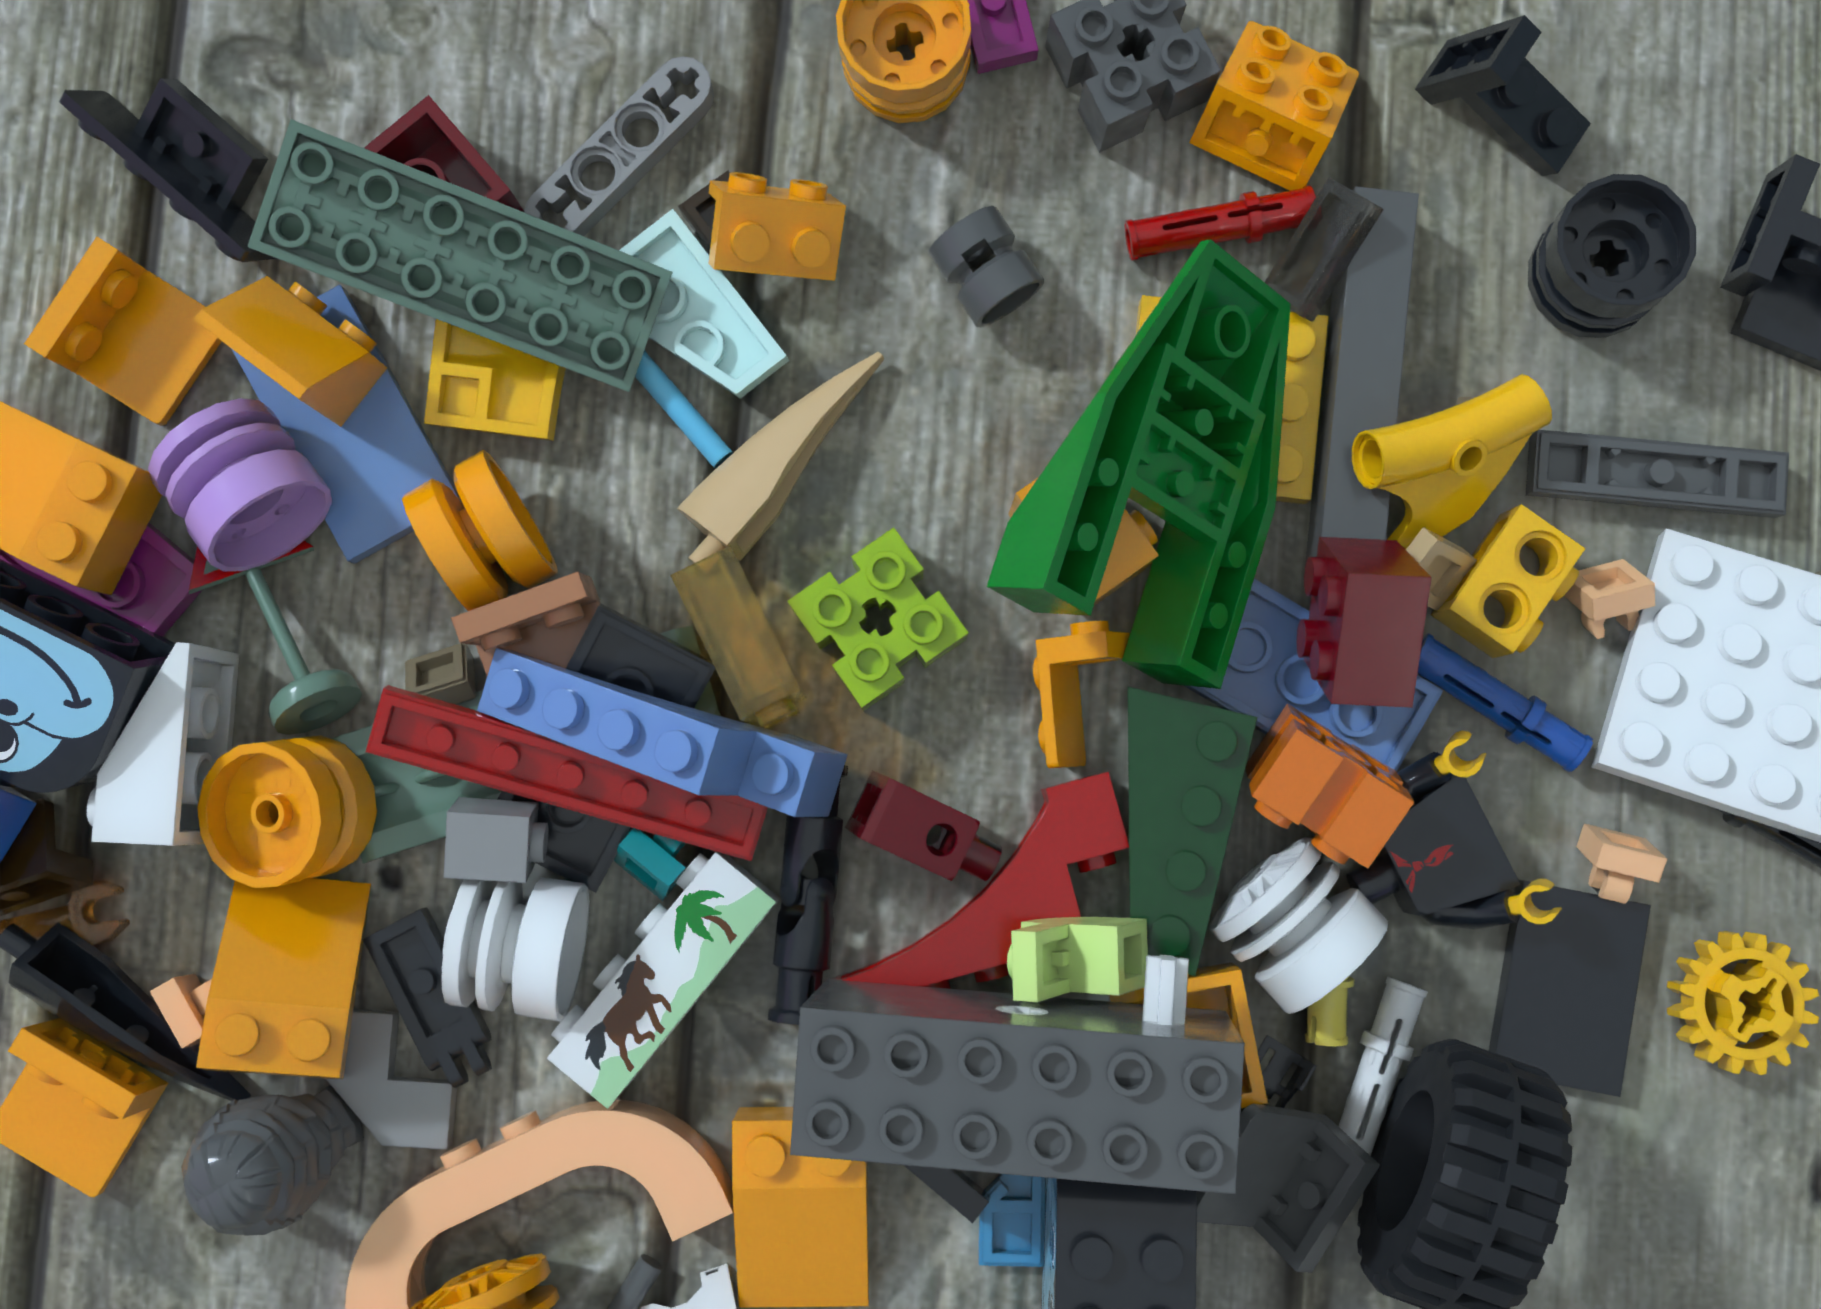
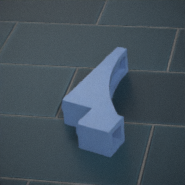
M502 648L495 649L477 709L478 712L696 795L740 796L793 817L829 816L848 755L792 734L765 729L676 704Z

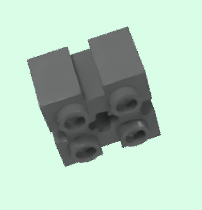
M1080 0L1051 14L1045 48L1066 89L1081 83L1083 90L1078 112L1099 153L1142 133L1150 112L1157 108L1164 121H1167L1209 100L1221 70L1199 27L1186 33L1182 31L1180 23L1187 6L1185 0H1114V2L1104 7L1100 0Z

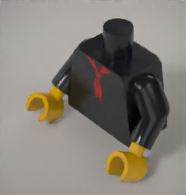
M1464 730L1456 732L1450 737L1442 755L1438 752H1432L1397 772L1403 781L1402 786L1408 790L1415 803L1370 867L1367 869L1361 866L1346 874L1350 888L1359 889L1372 904L1393 894L1404 913L1417 916L1422 915L1427 922L1436 926L1475 930L1515 923L1520 920L1521 915L1528 922L1546 924L1562 910L1561 907L1543 911L1538 909L1531 900L1532 892L1547 891L1555 886L1548 879L1532 881L1520 895H1516L1514 891L1509 890L1520 885V882L1466 777L1475 775L1481 769L1487 754L1482 753L1474 760L1465 761L1460 759L1454 751L1455 747L1466 743L1472 733Z

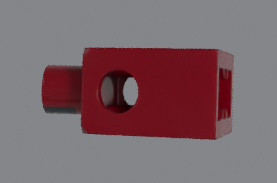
M873 770L845 826L846 829L860 839L950 881L956 877L959 869L983 881H987L995 871L1002 854V846L976 834L980 824L979 820ZM935 825H939L941 828L939 839L933 845H927L926 838L928 832Z

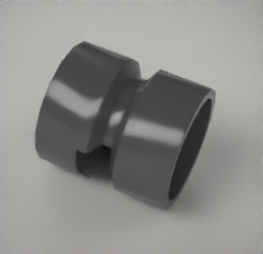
M995 206L981 208L961 219L946 230L929 249V256L946 282L960 284L958 300L975 326L980 328L990 325L1016 310L1037 293L1044 284V278L1026 251L1012 249L1015 234ZM994 254L996 256L974 272L971 270Z

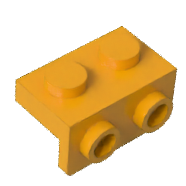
M729 173L728 182L710 180L709 194L716 202L708 264L714 270L835 281L846 205L827 193L828 186L826 184L810 180L792 179L789 189L767 186V178L749 173Z

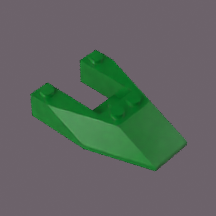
M1211 239L1200 241L1008 521L986 587L1035 613L1091 616L1128 498L1165 520V524L1156 550L1159 556L1152 563L1122 661L1163 684L1221 689L1276 508L1291 303Z

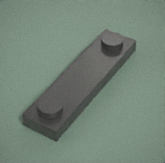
M1538 430L1532 433L1529 438L1526 495L1778 518L1786 515L1789 452Z

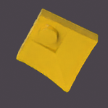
M436 319L424 424L554 441L566 368Z

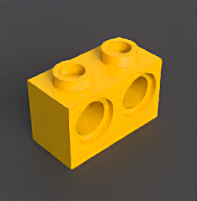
M1522 504L1499 515L1472 554L1477 560L1439 610H1434L1431 616L1491 658L1513 654L1515 651L1522 653L1534 642L1541 632L1544 622L1538 619L1549 601L1551 599L1553 601L1561 599L1576 581L1579 570L1573 566L1586 548ZM1523 545L1533 549L1539 557L1540 568L1536 576L1525 571L1520 563L1519 555ZM1488 596L1496 598L1504 608L1505 619L1500 628L1490 624L1484 615V602Z

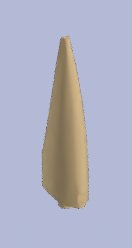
M876 352L837 374L788 407L750 437L680 504L677 510L707 536L688 557L697 568L707 575L726 553L739 563L776 521L793 486L827 433L884 361L881 353Z

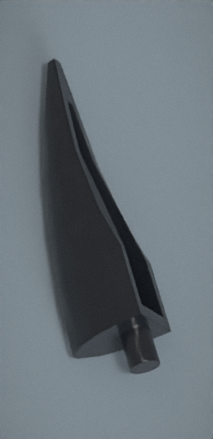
M57 922L39 939H36L15 923L10 924L0 934V948L16 958L11 965L9 984L55 1016L116 1051L195 1088L229 1101L234 1099L243 1100L252 1096L229 1072L196 1068L200 1044L181 1048L158 1005L111 958L60 922Z

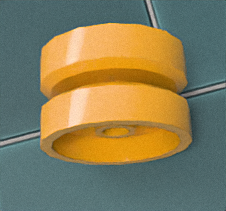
M484 449L455 465L454 484L461 501L448 486L433 478L407 492L402 498L408 519L429 559L446 585L467 611L508 596V584L501 567L514 582L528 589L535 587L558 573L553 555L530 512L500 466Z
M322 735L242 744L234 747L216 760L204 778L197 806L200 835L212 861L232 880L252 888L278 887L299 882L304 878L320 877L338 872L356 861L371 840L377 816L374 784L362 760L344 743Z

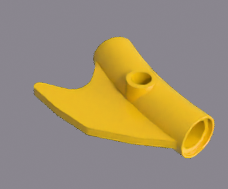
M1521 374L1484 394L1446 410L1411 421L1358 433L1353 442L1351 459L1358 481L1365 488L1383 489L1401 497L1404 501L1405 516L1387 540H1397L1406 549L1423 527L1443 537L1470 520L1507 474L1532 433L1550 424L1552 410L1549 400L1536 381L1527 375Z

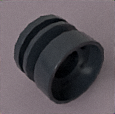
M1612 174L1588 183L1567 202L1556 216L1555 221L1541 235L1528 261V288L1537 309L1555 327L1578 337L1606 338L1629 330L1686 278L1696 256V226L1687 205L1667 185L1643 175ZM1591 261H1594L1595 267H1592Z

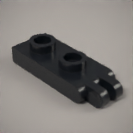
M428 908L419 909L362 939L428 1069L434 1071L442 1067L449 1083L454 1088H458L469 1081L467 1071L460 1059L464 1054L477 1076L491 1070L490 1059L483 1047V1044L491 1040V1033L475 1001L467 1008L452 1006L444 1001L442 993L444 939Z

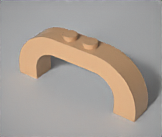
M616 1100L607 1109L600 1102L591 1101L572 1106L543 1120H540L535 1110L500 1127L503 1138L481 1148L477 1138L442 1154L440 1159L444 1165L443 1167L425 1176L395 1199L379 1215L361 1241L354 1257L348 1277L345 1309H410L416 1302L428 1296L424 1278L425 1264L432 1243L438 1234L578 1168L606 1166L621 1170L634 1177L652 1196L672 1242L733 1213L732 1181L721 1159L711 1145L686 1122L658 1107L641 1102Z

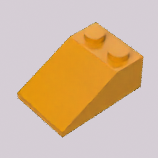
M0 401V549L76 587L112 595L162 497V494L152 483L149 471Z
M304 878L299 882L278 887L252 888L240 882H234L207 998L196 1068L213 1071L343 1080L371 883Z
M739 1107L732 1120V1194L739 1308L869 1306L868 1162L790 1155L793 1107Z

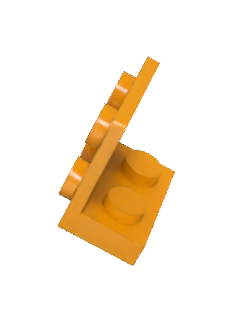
M1249 21L1211 94L1189 143L1289 191L1302 189L1307 185L1334 135L1359 72L1347 66L1340 57L1334 54L1318 52L1292 40L1287 33L1277 27L1263 26L1254 21Z
M96 237L24 345L81 376L150 421L164 426L222 341L193 320L199 311L205 307L204 305L146 270L115 247Z
M60 1018L23 1027L8 1052L27 1064L0 1107V1144L89 1197H96L106 1189L169 1083Z

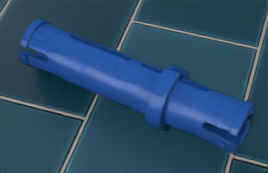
M1430 633L1423 637L1418 666L1419 675L1505 729V738L1515 744L1525 742L1561 765L1565 771L1572 772L1585 759L1593 745V738L1582 734L1548 712L1545 701L1535 695L1529 699L1487 673L1483 668L1476 666L1434 639V636Z

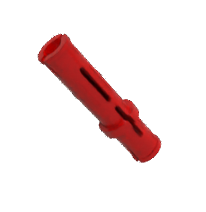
M1310 185L1304 186L1302 189L1259 197L1254 191L1241 193L1238 201L1187 209L1181 212L1144 219L1125 220L1124 229L1130 260L1135 261L1142 257L1193 249L1197 247L1200 241L1209 239L1215 243L1245 238L1248 244L1260 242L1263 239V234L1305 226H1316L1318 207L1314 190Z

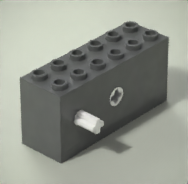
M1171 955L1146 956L1143 1004L1053 997L1040 1002L1013 1001V994L827 979L800 1007L790 1155L1236 1194L1245 1043L1226 1011L1186 1008L1189 959L1177 958Z

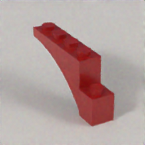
M1109 772L1098 773L1041 789L1044 803L1035 820L1010 858L979 893L951 918L913 944L871 965L830 979L951 989L949 979L974 973L977 983L1009 975L1007 955L1012 944L1011 931L1021 929L1022 921L1081 917L1067 865L1077 862L1080 873L1104 868L1117 863L1115 851L1129 848Z

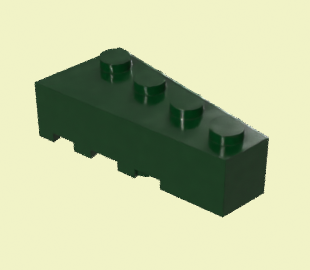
M1128 687L1130 918L1147 919L1148 955H1171L1177 958H1188V975L1196 976L1258 717Z

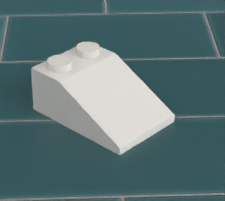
M176 642L97 773L96 787L90 793L87 803V818L90 825L93 826L91 842L167 846L204 844L200 835L197 806L204 778L216 760L232 749L240 654L192 643Z

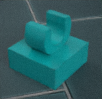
M633 828L618 845L614 862L663 901L677 885L676 881L686 868L675 859V856L686 843L656 834L651 839L641 830Z

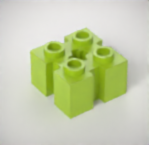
M894 527L851 556L857 573L844 582L838 584L831 572H828L787 601L820 650L834 641L844 657L832 664V666L863 712L905 683V678L899 671V667L917 656L924 668H927L964 642L969 634L940 591H937L926 600L915 584L923 579L924 569ZM875 606H878L880 611L886 607L894 613L889 619L892 630L883 636L879 635L877 629L868 634L861 627L867 622L866 611Z

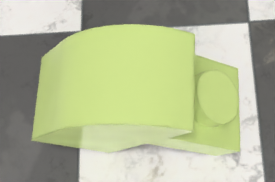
M1117 917L1045 918L1022 921L1021 929L1011 931L1012 944L1007 955V968L1013 980V1001L1040 1002L1069 992L1120 996L1145 986L1146 956L1148 955L1147 919Z

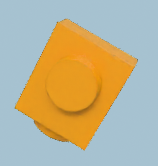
M1109 621L1070 624L1071 635L1036 640L1037 657L1033 663V677L1036 687L1040 691L1042 720L1038 729L1040 747L1046 756L1048 768L1086 765L1078 665L1122 660L1130 633L1109 631Z

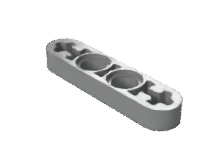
M684 56L672 58L663 64L531 195L525 204L524 213L544 220L542 215L549 208L557 214L564 210L563 216L567 221L564 229L585 236L707 114L713 104L714 92L709 72L704 65L694 58ZM680 80L683 84L688 85L695 80L694 85L697 96L690 99L682 94L675 99L676 94L673 84ZM655 100H659L663 109L669 105L674 119L671 123L667 121L661 109L653 104ZM645 118L655 122L659 127L658 136L648 146H632L625 140L627 127L636 119ZM598 161L607 162L615 169V176L608 187L595 191L583 186L581 181L582 173L588 165ZM572 185L581 201L588 204L584 210L580 209L575 200L571 201L565 191L568 186Z

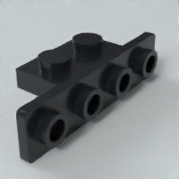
M160 78L140 119L135 117L105 91L64 90L59 102L79 119L78 125L90 136L104 141L124 159L123 163L131 173L149 181L170 199L169 204L174 211L189 220L195 221L215 239V244L222 253L240 262L277 259L247 247L255 221L241 209L268 158L178 79Z

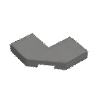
M353 1009L343 1080L325 1079L382 1146L446 1150L453 1145L457 1088L452 1087L447 1079L394 1076L399 1012Z

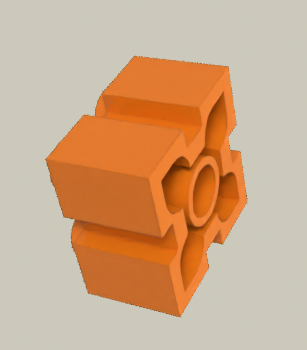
M1288 703L1247 762L1245 768L1247 778L1251 780L1249 783L1251 795L1258 800L1254 808L1261 815L1285 829H1288L1292 822L1297 825L1301 823L1315 834L1311 840L1313 846L1327 857L1343 865L1351 858L1368 869L1415 803L1408 790L1402 786L1403 781L1397 771L1353 744L1351 746L1332 734L1331 730Z

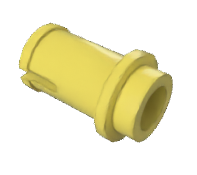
M1348 976L1323 998L1308 1006L1307 1033L1305 1034V1041L1307 1043L1334 1047L1348 1044V1036H1346L1348 988L1354 987V978Z

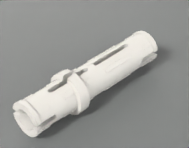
M1391 977L1386 979L1385 983L1387 984L1371 1031L1364 1030L1360 1043L1365 1045V1049L1338 1126L1370 1156L1382 1121L1386 1115L1387 1106L1403 1060L1410 1061L1414 1048L1408 1046L1423 1000L1428 993L1426 990Z

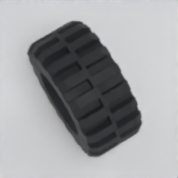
M1457 1039L1435 1042L1423 1048L1421 1056L1413 1058L1407 1066V1074L1404 1078L1399 1079L1393 1091L1394 1097L1389 1107H1387L1386 1115L1373 1147L1371 1157L1380 1166L1362 1193V1206L1358 1211L1357 1225L1360 1227V1235L1357 1239V1248L1359 1255L1362 1257L1360 1265L1363 1273L1378 1292L1422 1309H1510V1307L1518 1306L1528 1294L1527 1285L1531 1280L1537 1279L1545 1263L1543 1260L1544 1253L1548 1244H1553L1559 1226L1556 1220L1560 1205L1565 1204L1568 1184L1565 1183L1567 1167L1572 1162L1573 1146L1568 1143V1134L1572 1131L1571 1115L1565 1109L1568 1102L1558 1085L1542 1069Z

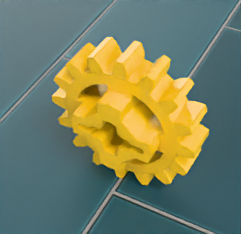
M1720 931L1718 932V945L1713 941L1701 939L1694 942L1699 958L1693 960L1679 957L1676 961L1681 970L1686 973L1684 981L1674 980L1667 982L1668 989L1681 994V1003L1666 1008L1668 1015L1685 1019L1686 1024L1676 1033L1677 1038L1690 1044L1698 1043L1694 1056L1699 1060L1712 1064L1718 1061L1719 1069L1739 1074L1744 1067L1746 1071L1764 1075L1767 1073V1059L1772 1063L1782 1066L1791 1064L1786 1047L1792 1044L1807 1048L1810 1043L1799 1032L1802 1023L1818 1024L1819 1021L1817 1015L1805 1011V1001L1819 996L1818 989L1801 986L1799 982L1809 971L1807 964L1794 961L1786 962L1791 948L1781 943L1770 942L1767 944L1766 935L1745 932L1741 938L1739 933ZM1749 959L1746 964L1737 963L1732 972L1725 973L1721 970L1723 966L1733 961ZM1760 1032L1764 1034L1759 1039L1747 1043L1752 1034ZM1738 1041L1747 1043V1044L1736 1045Z

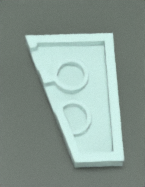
M671 209L619 250L673 272L649 338L741 399L789 361L786 354L722 271L714 270L708 264V253L674 209Z

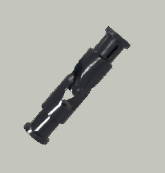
M844 765L841 778L848 774V766ZM841 778L828 817H793L787 815L780 884L781 908L777 918L773 964L779 967L775 1006L768 1011V1020L772 1022L799 1025L800 1007L822 985L823 971L830 969L834 928L833 906L837 895L843 819L837 816ZM811 855H813L817 864L818 878H807L801 874Z

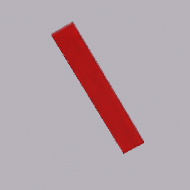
M390 685L383 688L365 751L748 861H752L768 807L740 796L696 795L478 712L477 710Z

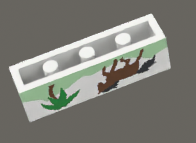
M715 852L708 859L700 853L690 863L676 881V884L684 889L677 900L668 910L659 903L650 912L634 933L643 940L627 960L617 954L594 981L593 985L601 992L587 1010L584 1011L581 1007L575 1005L551 1034L560 1043L547 1059L607 1109L620 1097L781 899L727 854Z

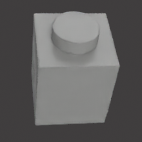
M458 797L447 811L444 878L526 883L535 866V862L544 863L547 854L548 823L537 822L538 802Z

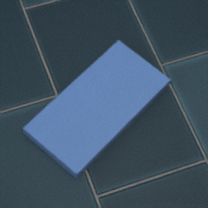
M340 284L317 297L327 305L320 316L336 328L346 319L373 339L347 290ZM377 345L370 353L383 363L387 369L342 427L299 400L232 349L259 400L274 412L280 420L281 427L294 439L295 450L310 461L330 488L332 504L325 517V521L348 562L355 564L414 531L406 514L402 498L404 494L433 478L448 486L461 501L454 483Z
M1254 579L1221 689L1185 687L1222 709L1258 717L1255 729L1265 735L1288 703L1331 730L1332 734L1351 746L1352 744L1397 771L1444 690L1417 675L1412 708L1331 704L1317 680L1311 678L1310 669L1304 658H1299L1297 654L1298 625L1301 619H1309L1310 611Z

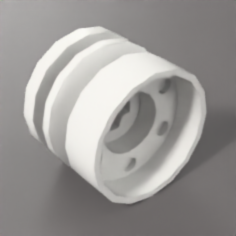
M1304 837L1292 843L1279 853L1267 857L1251 869L1233 887L1227 900L1211 918L1207 927L1221 942L1238 936L1232 944L1230 953L1240 962L1251 959L1266 950L1269 951L1258 967L1254 979L1279 1007L1288 1014L1305 1009L1341 984L1373 952L1388 928V920L1359 889L1350 888L1329 899L1326 898L1339 878L1340 869L1334 862L1330 861L1314 867L1320 859L1322 852L1311 843L1312 838Z
M542 877L535 884L527 904L524 905L522 883L501 881L497 883V881L464 879L459 887L444 936L442 993L445 1003L467 1008L476 997L478 1008L493 1012L501 1003L508 985L512 984V1002L515 1014L562 1022L568 1014L575 995L585 952L590 902L588 887L584 883Z

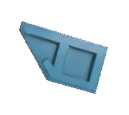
M1000 1174L984 1189L991 1198L979 1215L978 1263L982 1266L1044 1267L1045 1178Z

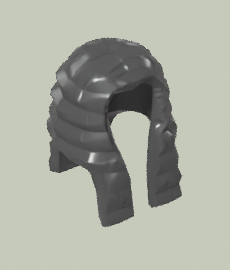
M331 1085L314 1096L311 1094L291 1097L284 1095H261L243 1100L234 1099L219 1109L201 1126L185 1156L181 1168L185 1194L194 1212L218 1233L249 1236L265 1235L272 1231L283 1229L301 1220L302 1215L317 1200L331 1176L332 1169L344 1155V1150L364 1140L361 1120Z

